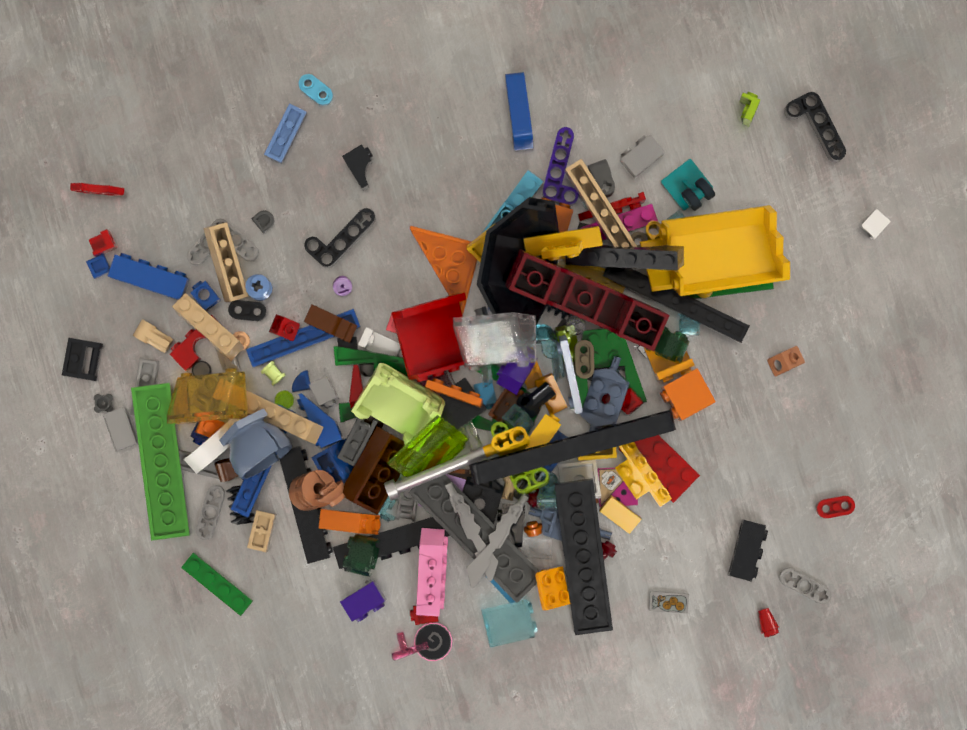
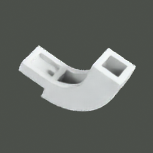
M234 415L184 459L196 474L230 446V444L223 446L219 440L235 422L240 420L237 415Z

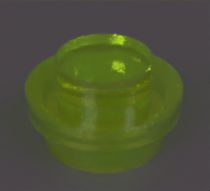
M280 391L275 396V404L289 409L294 403V397L289 391Z

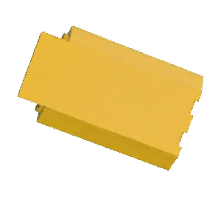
M770 205L662 220L661 228H659L660 239L639 242L640 247L684 246V266L679 270L646 269L652 292L673 289L680 296L790 280V261L783 255L784 237L777 231V212Z

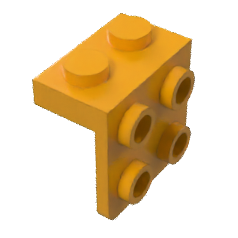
M678 332L659 339L654 351L644 348L657 381L663 380V382L674 379V374L680 372L681 375L691 372V367L695 366Z
M563 566L543 569L536 573L537 587L544 611L570 604Z

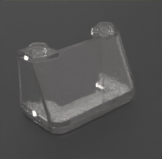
M500 313L453 318V328L464 366L469 367V371H480V367L490 364L517 363V367H528L529 363H536V316L522 313Z

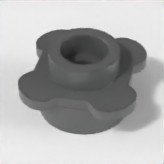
M96 394L94 396V411L97 413L101 411L111 412L113 410L111 406L112 395Z

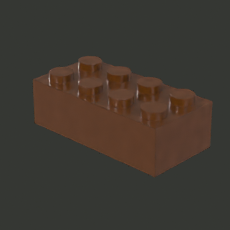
M377 426L344 484L343 493L345 498L378 515L388 497L384 483L392 479L395 482L398 480L415 449L408 448L402 439Z

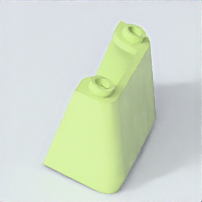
M379 363L351 412L359 419H368L370 416H373L403 434L404 444L408 448L418 451L440 419L445 401L436 393L414 380H409L406 375L389 365Z

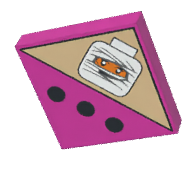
M615 468L597 469L601 491L599 507H602L611 495L625 506L638 505V499L636 500Z

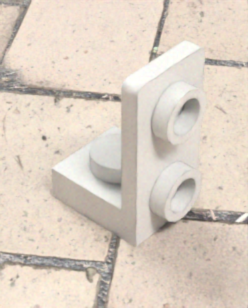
M367 327L358 344L360 347L371 352L397 356L400 350L398 342L380 335Z

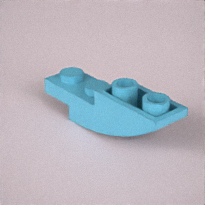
M528 170L484 231L500 221L527 198L533 197L544 181Z

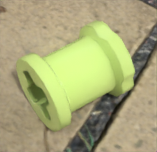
M271 361L261 370V373L265 374L272 381L271 384L273 386L286 376L285 373H281L275 366L274 361Z

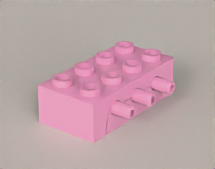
M421 529L416 615L439 616L440 609H444L448 537L444 536L445 529Z

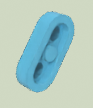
M305 74L299 79L300 90L321 106L331 103L333 99L331 89L315 76ZM307 80L312 82L309 87L305 86ZM321 92L327 94L325 98H320Z

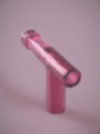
M404 632L397 633L400 651L392 653V659L395 661L424 649L427 650L429 645L427 642H423V644L408 648Z

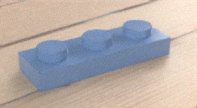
M289 103L264 153L265 156L282 164L307 114L306 111Z

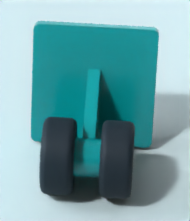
M688 159L661 180L662 185L683 211L689 207L696 211L702 206L700 200L703 197L710 200L715 196L713 186L692 159Z

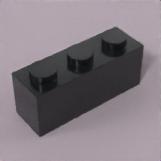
M747 520L741 521L728 576L751 582L753 578L756 579L758 574L757 560H761L763 554L761 544L762 541H766L768 530H765L766 525Z

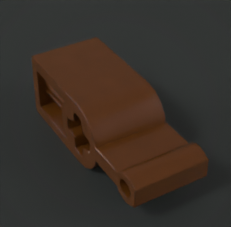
M311 304L304 319L306 324L350 343L358 326Z

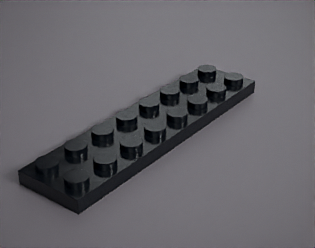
M593 478L554 483L575 635L613 631Z

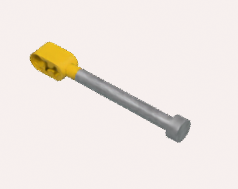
M514 427L495 435L491 443L398 482H395L394 479L384 483L390 500H395L401 497V492L494 454L502 456L525 449L530 444V437L523 427ZM524 435L522 440L516 441L517 436Z

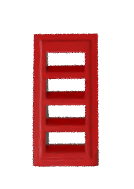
M357 364L353 365L349 397L351 409L363 391L360 369Z

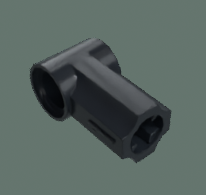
M544 382L532 393L520 395L516 404L527 418H534L539 414L540 407L554 397L556 393L547 382Z

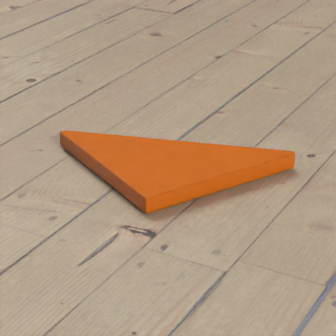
M410 226L413 236L448 295L465 292L467 299L477 259L467 250V245L472 241ZM467 300L459 302L462 315L464 313Z

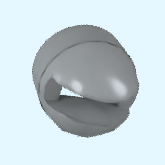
M374 363L359 364L361 374L365 377H371L374 372Z

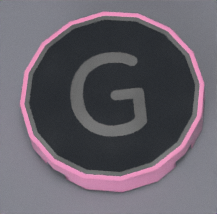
M440 623L424 624L418 629L414 638L416 652L428 661L443 659L452 648L450 631Z

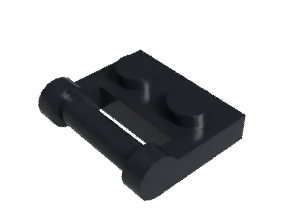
M68 338L62 376L97 381L96 370L100 349L103 348V344ZM87 347H91L93 349L88 374L83 373Z

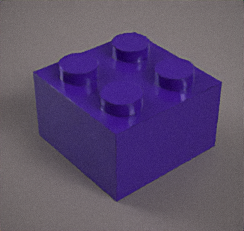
M374 580L340 601L352 622L354 620L360 622L369 616L367 612L373 609L376 612L384 607L383 602L387 599Z

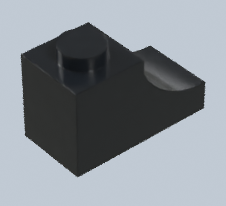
M361 144L342 157L364 191L369 188L366 172L368 166L372 164L370 158L373 155L368 147L364 148Z
M502 503V509H498L497 521H500L501 516L508 512L509 506L514 504ZM525 505L517 523H513L510 528V533L516 547H522Z

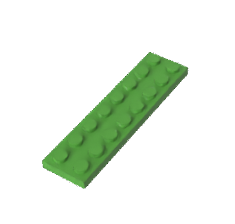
M170 383L131 388L151 541L189 536L190 531Z

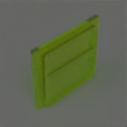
M437 415L387 463L403 476L410 477L453 459L466 447L465 443L469 438Z

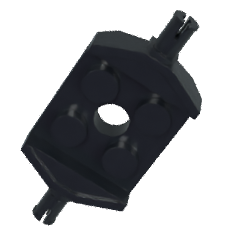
M467 476L463 493L473 503L476 499H483L485 506L479 510L494 524L504 486L497 480L474 485L472 476Z

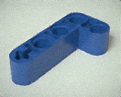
M524 72L505 74L514 151L534 149Z

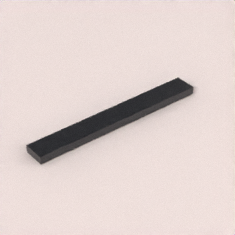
M607 267L603 274V277L739 343H742L750 325L688 295L680 296L673 289L652 292L648 276L632 268Z

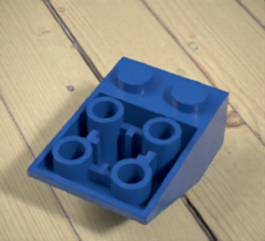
M298 394L300 399H297L299 407L302 411L305 410L307 417L304 418L324 427L315 445L320 446V448H326L344 440L338 423L304 394Z
M347 438L311 457L318 470L328 472L335 482L343 480V484H345L354 466L337 458Z

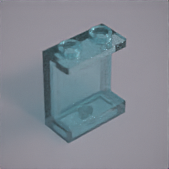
M527 599L520 600L518 603L512 602L481 609L490 648L534 638V633L538 632L536 621H532L530 614L534 613L532 603H527Z

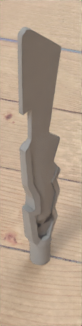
M450 482L445 487L449 493L451 505L454 512L459 515L460 524L467 539L473 541L478 551L474 553L477 557L486 548V544L478 535L481 527L474 522V514L471 513L470 506L464 503L463 496L457 493L452 482ZM493 554L489 558L491 564L485 571L489 581L493 580L498 565V560Z
M524 494L521 495L516 504L509 506L506 514L501 516L500 522L496 523V530L488 535L490 543L467 566L471 588L476 586L491 564L489 558L495 549L501 548L509 535L513 523H517L523 507L529 499Z

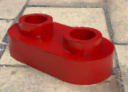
M849 496L823 499L818 502L816 512L822 518L849 515L855 509V502ZM843 502H847L848 507L846 509H843L841 507V504ZM824 505L829 507V511L826 513L822 510Z

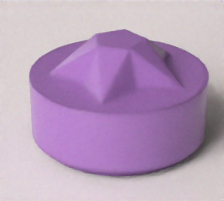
M339 276L333 281V290L339 296H346L352 290V283L348 277Z

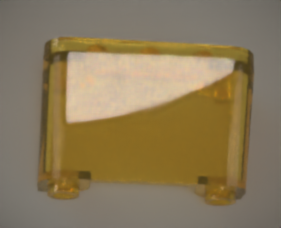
M237 368L225 369V373L192 376V373H181V377H178L175 383L167 413V424H190L247 417L245 372H237Z

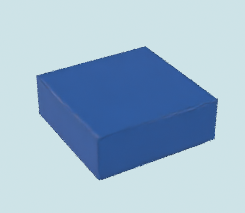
M104 254L86 261L94 279L109 273L110 265Z

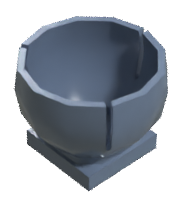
M264 408L235 422L219 440L223 446L230 444V462L235 473L243 480L251 478L279 461V458L284 457L293 446L289 437L279 427L264 421L268 415Z

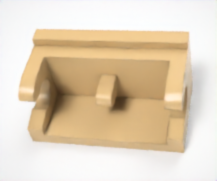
M256 510L247 548L268 552L277 514Z

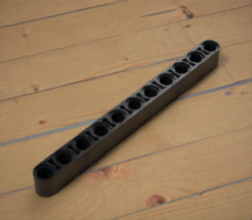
M668 410L470 464L469 467L474 485L482 484L676 430L672 411Z

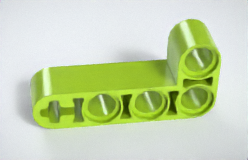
M503 422L494 423L491 427L492 436L497 435L495 434L498 432L497 428L501 427L504 431L509 430L507 425ZM540 467L528 472L511 475L510 479L518 493L527 494L547 485L550 477L547 470ZM539 472L546 474V478L542 482L535 480V476ZM520 480L528 482V486L525 489L518 488L517 485Z

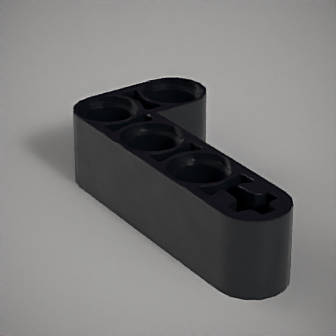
M808 92L786 105L784 114L789 120H795L804 115L807 116L827 158L831 162H839L845 157L846 148L817 93ZM806 98H813L815 105L809 106L806 103ZM789 107H797L798 114H791L789 112ZM815 115H822L824 118V122L817 123L815 121ZM829 131L832 134V140H826L823 137V133ZM835 141L836 144L834 146L832 145L829 148L828 145H831ZM834 149L836 151H840V154L838 156L832 154Z
M369 208L360 210L327 246L317 237L307 238L304 243L305 250L322 267L332 268L373 226L376 220L374 212ZM363 214H371V221L365 220L362 223V225L364 226V228L362 229L361 226L358 223H356V221L359 220V222L361 223L364 220ZM351 227L359 229V233L356 236L349 235L348 231ZM312 241H316L319 244L315 251H311L308 248L309 243ZM344 241L346 243L345 248L337 250L335 248L336 242ZM326 254L332 256V261L329 264L322 262V258Z

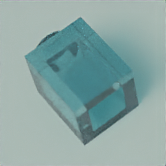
M516 404L502 416L509 429L520 426L528 432L535 425L528 413Z

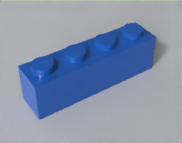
M121 253L120 256L114 255L108 277L177 300L186 293L190 279L186 278L185 273L175 271L173 274L167 272V267L157 265L155 268L149 266L150 262L139 259L138 262L131 260L132 256Z

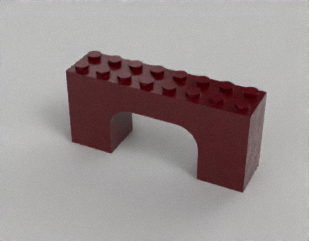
M521 249L505 283L506 287L514 292L598 325L623 339L651 351L655 350L670 316L658 308Z

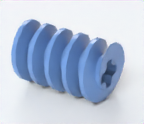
M261 274L252 275L246 281V292L255 300H266L272 293L273 287L271 282ZM261 285L263 288L257 291L255 287Z

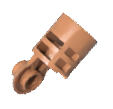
M323 470L308 472L297 476L291 482L289 498L295 507L303 511L314 510L329 504L331 507H334L345 498L343 480L335 482L334 478Z

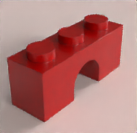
M193 328L185 335L186 339L182 343L177 342L171 348L172 352L170 353L173 359L187 372L196 362L201 360L195 351V345L197 341L205 338L197 329L194 330Z

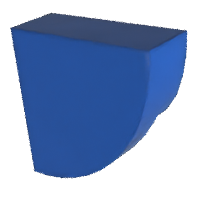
M308 370L301 372L295 378L292 384V392L311 389L309 386Z

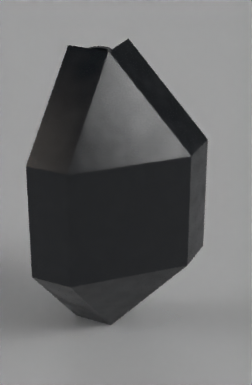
M529 197L486 231L477 286L504 336L529 340L548 305L508 289L505 283L519 250L526 251L524 238L559 232L554 201ZM558 260L549 261L556 265L558 264Z

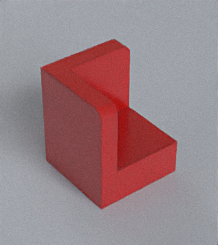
M108 229L101 231L100 235L89 239L93 256L97 257L117 249L111 232Z

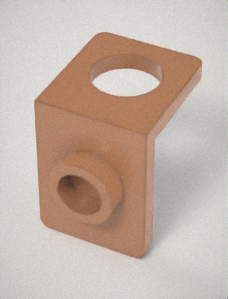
M798 346L767 359L775 377L805 363ZM775 360L780 361L782 365L781 370L775 367Z

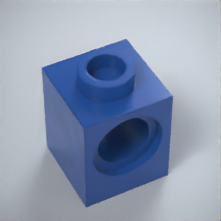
M199 281L192 287L193 291L190 292L206 312L221 301L207 281L203 283ZM203 290H208L210 293L209 298L206 300H201L200 293Z

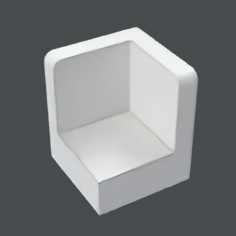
M875 209L861 226L871 235L870 238L874 240L891 221L878 209Z

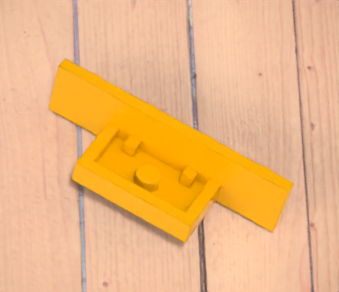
M599 226L523 239L526 252L535 256L542 255V259H548L549 261L558 260L560 256H567L568 258L577 257L584 248L603 245Z
M635 442L619 446L627 460L616 466L615 469L636 500L650 492L660 507L670 501L672 498L667 489L664 488L657 474L653 472L646 458L640 453Z

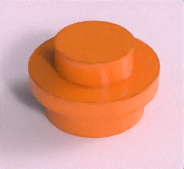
M537 521L528 522L527 526L524 527V532L528 537L538 536L542 533V524Z

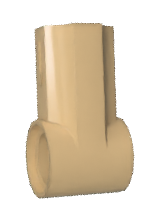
M142 319L132 336L166 353L174 339Z

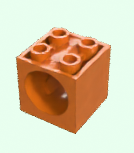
M698 368L661 388L662 392H660L664 402H669L671 406L669 410L672 411L674 420L678 419L679 421L716 402Z

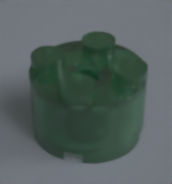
M664 327L654 350L655 354L674 362L677 358L678 363H682L690 341L686 334L678 331L674 334L668 330L669 328Z
M355 534L354 537L350 536L347 548H350L348 556L345 555L343 567L347 568V572L371 577L372 573L369 572L371 569L375 570L379 555V548L376 547V543H380V540Z

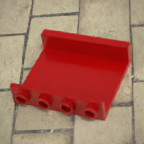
M465 292L391 312L409 380L425 381L428 380L429 375H433V377L444 375L445 370L454 372L460 370L459 366L476 365L475 361L482 359L481 356L473 357L459 304V302L467 300Z

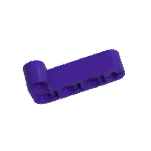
M563 127L558 130L542 195L543 198H547L557 204L564 203L573 206L578 200V192L572 187L562 185L574 133L571 128ZM564 132L568 133L570 138L566 139L565 146H561L563 137L560 135H564ZM563 151L566 157L559 160L556 158L555 153ZM553 169H558L561 172V176L553 178L550 172ZM549 187L554 188L556 195L549 197L546 194V189ZM572 192L575 199L571 202L566 201L564 198L565 193Z

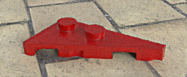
M644 192L638 193V197H627L610 204L616 214L623 213L622 209L630 207V210L642 207L641 204L645 202L646 198ZM589 210L577 214L580 222L593 218Z

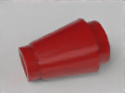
M769 608L758 611L761 634H764L765 638L779 634L778 629L780 627Z

